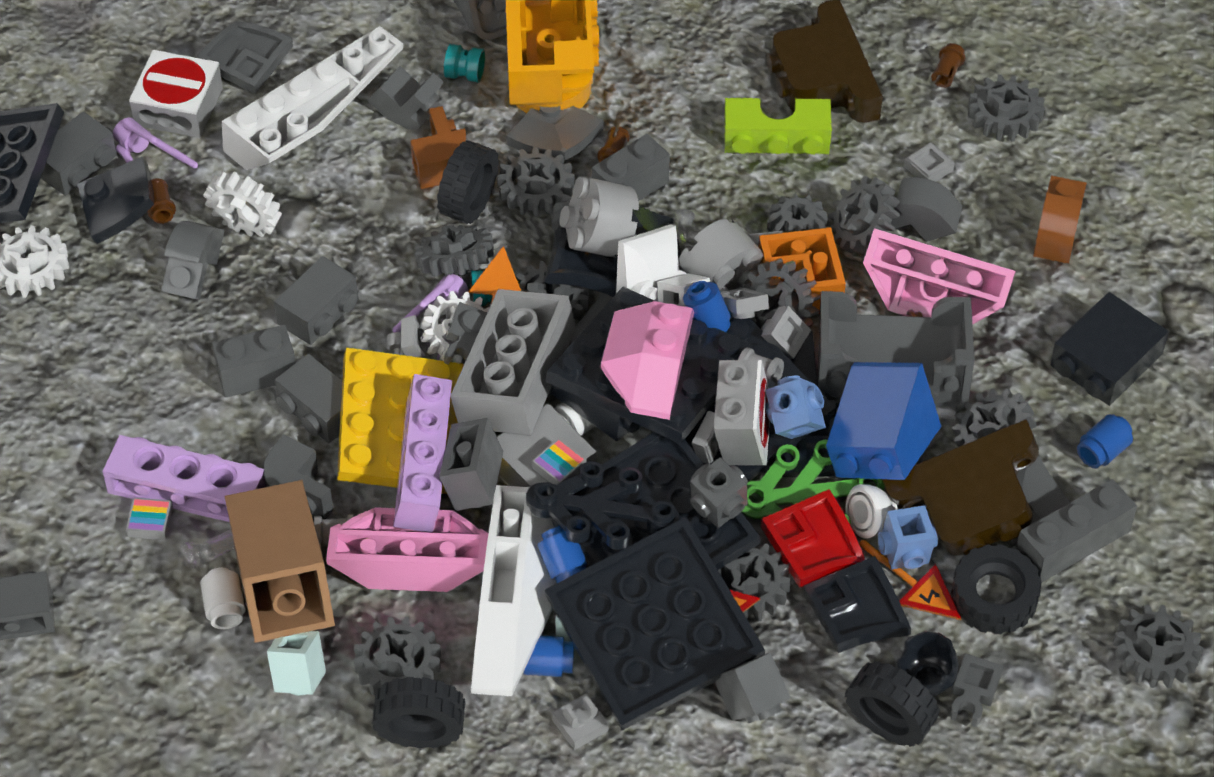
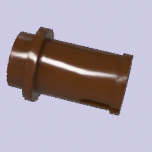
M955 43L947 44L939 52L940 60L931 76V80L936 81L935 84L939 87H950L958 67H961L966 60L964 49Z
M616 126L609 129L605 145L600 148L597 154L599 163L627 146L630 134L625 128L619 127L616 137H614Z
M155 178L151 180L154 190V205L147 212L154 222L165 224L173 219L176 206L170 200L167 182L163 179Z

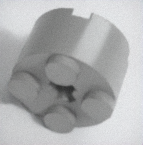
M578 177L574 184L569 206H564L560 213V226L566 228L569 247L577 251L608 257L618 255V241L635 236L638 222L631 220L632 209L639 211L637 194L630 186L594 178Z
M720 219L705 227L694 237L698 243L691 251L685 247L679 257V269L686 274L710 277V282L717 284L720 292L735 290L740 286L742 287L750 283L751 281L747 275L758 269L757 266L760 265L764 255L761 249L734 220L730 223L727 219Z

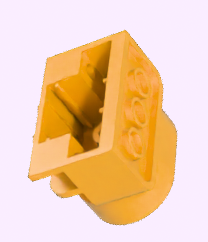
M506 0L510 105H516L525 113L531 108L540 110V106H560L561 110L572 106L581 109L585 105L591 94L594 67H599L597 0Z

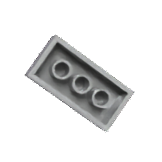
M504 289L497 290L450 395L458 423L488 418L495 432L531 436L552 385L546 382L547 370L568 348L576 329L569 296Z

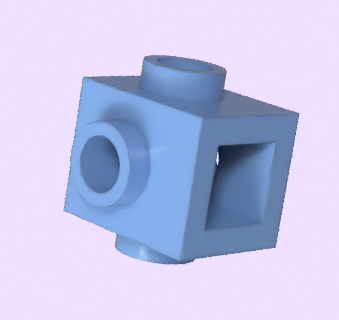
M788 376L778 380V386L765 390L768 399L766 414L770 422L774 424L776 434L793 439L826 428L821 410L824 407V398L820 389L814 383L804 380L800 376Z
M925 505L887 511L883 530L878 533L879 550L882 555H887L891 569L904 567L915 569L924 564H929L933 547H937L938 543L935 526L931 524Z

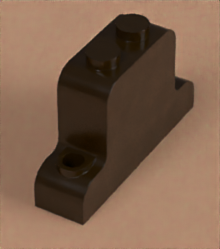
M830 0L821 3L817 9V17L811 19V25L780 31L774 35L772 53L766 54V64L769 73H774L777 78L776 87L779 97L785 98L790 110L794 112L795 99H830L831 108L844 107L850 117L857 122L867 123L880 120L883 96L840 0Z
M1025 419L916 464L905 480H882L890 498L897 504V509L925 505L945 549L952 555L966 556L974 548H982L984 545L999 540H1013L1019 537L1022 529L1030 526L1033 514L1017 474L1019 470L1035 462L1039 455V447L1029 423Z

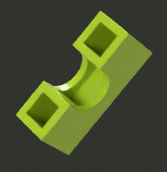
M725 98L724 153L830 154L832 133L830 99H795L794 113L790 117L772 119L762 112L760 98Z

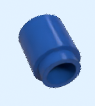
M706 281L693 283L683 296L685 307L693 308L694 310L693 320L704 322L708 328H718L726 332L730 327L729 320L731 315L717 284Z
M1106 415L1081 436L1080 443L1077 445L1079 457L1091 468L1096 469L1100 466L1108 465L1133 443L1132 427L1121 416Z
M561 526L554 527L541 534L543 541L539 542L537 547L551 580H556L559 583L584 570L588 565L580 544L569 541L566 537V532Z
M540 636L526 665L524 675L562 677L563 673L573 674V643L565 641V638L560 636Z

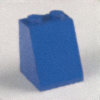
M853 363L826 445L836 477L906 479L942 427L923 364Z

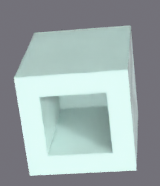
M309 631L275 638L267 650L274 692L291 693L297 696L312 695L326 673L319 631Z

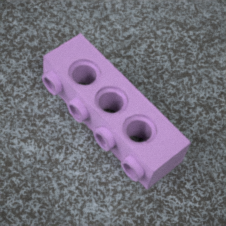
M418 374L413 375L406 402L393 527L428 533L433 531L440 508L442 482L439 475L446 448L452 380Z
M119 435L102 471L109 494L130 499L171 500L173 509L229 522L224 496L266 487L264 469L254 464H241L224 460L214 454L203 455L186 451L179 446H165L152 443L145 438H131Z

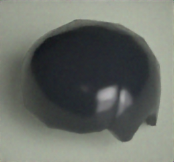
M924 631L909 637L904 642V651L901 658L897 659V668L906 671L907 674L919 680L933 697L951 687L958 674L959 664L953 644L949 638L939 632Z

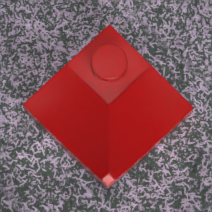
M830 489L766 516L761 520L760 527L776 552L782 554L781 560L784 564H788L789 572L799 588L866 560L844 512Z

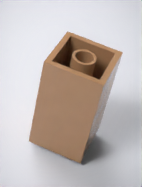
M299 480L224 496L255 643L335 626L324 561L303 481Z

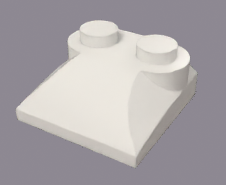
M672 224L618 241L616 293L624 286L658 302L657 282L686 274L684 271L679 270L676 226ZM674 292L675 305L679 304V293Z

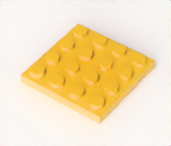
M346 347L343 359L337 480L397 488L406 402L413 375L418 374L452 380V393L464 364L450 362L448 365L441 360ZM451 396L446 445L449 437L451 424L458 423L453 403L451 400ZM442 484L441 494H447Z

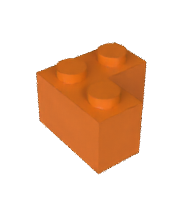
M831 227L759 236L758 247L764 255L760 264L768 261L770 263L782 258L784 264L793 260L796 262L795 271L804 268L808 270L805 276L807 282L816 281L817 284L811 288L812 293L820 295V298L821 291L845 293L846 282ZM778 277L782 282H784L785 279ZM820 299L814 301V302H813V305H812V306L816 307V308L819 309V310H820Z

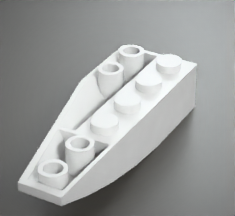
M381 26L377 27L222 120L223 151L246 170L273 162L323 131L403 49V43Z
M496 485L482 580L471 694L513 695L553 610L545 596V589L557 584L556 580H551L537 544L543 541L541 534L555 526L550 519L539 518L531 513L526 504V492L530 487Z

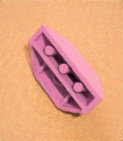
M875 228L863 261L889 312L903 316L907 315L908 310H913L914 313L920 311L923 317L931 318L933 305L938 300L945 297H971L972 324L1004 308L1016 272Z
M653 301L614 312L601 361V370L614 389L625 400V405L631 413L670 419L693 321V308Z
M375 507L352 517L342 525L339 523L330 527L326 557L327 564L368 589L448 592L484 571L488 533L483 529H478L469 520L453 510H439L432 533L393 527L395 508Z

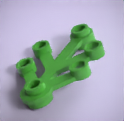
M821 440L814 448L813 457L792 485L786 488L774 489L784 473L797 466L800 457L796 447L789 444L783 445L778 449L775 462L760 481H749L747 483L748 505L745 506L741 513L748 518L760 519L782 510L778 505L791 503L794 505L830 489L835 498L846 497L854 486L863 484V481L866 479L856 478L812 484L824 467L832 464L830 457L824 458L818 452L822 448H827L828 440ZM790 453L794 457V461L784 462L780 455ZM871 479L876 483V487L884 491L885 485L882 479ZM754 493L759 494L763 501L758 504L750 501L749 496ZM845 514V516H846V518H847V520H848V522H849V524H850V526H851V520H850L849 516H848L847 514Z

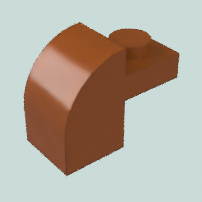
M443 106L429 109L432 136L410 140L412 165L420 189L440 184L449 158L453 155L454 150L460 146V143L467 140L465 128L456 130L454 120H447Z
M1051 175L1038 229L1034 257L1069 264L1086 182Z

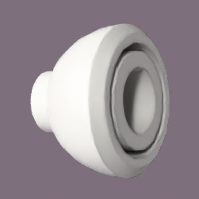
M869 484L854 486L850 490L845 504V513L851 520V528L862 538L877 536L883 530L887 511L897 510V504L892 501L890 496L880 488Z

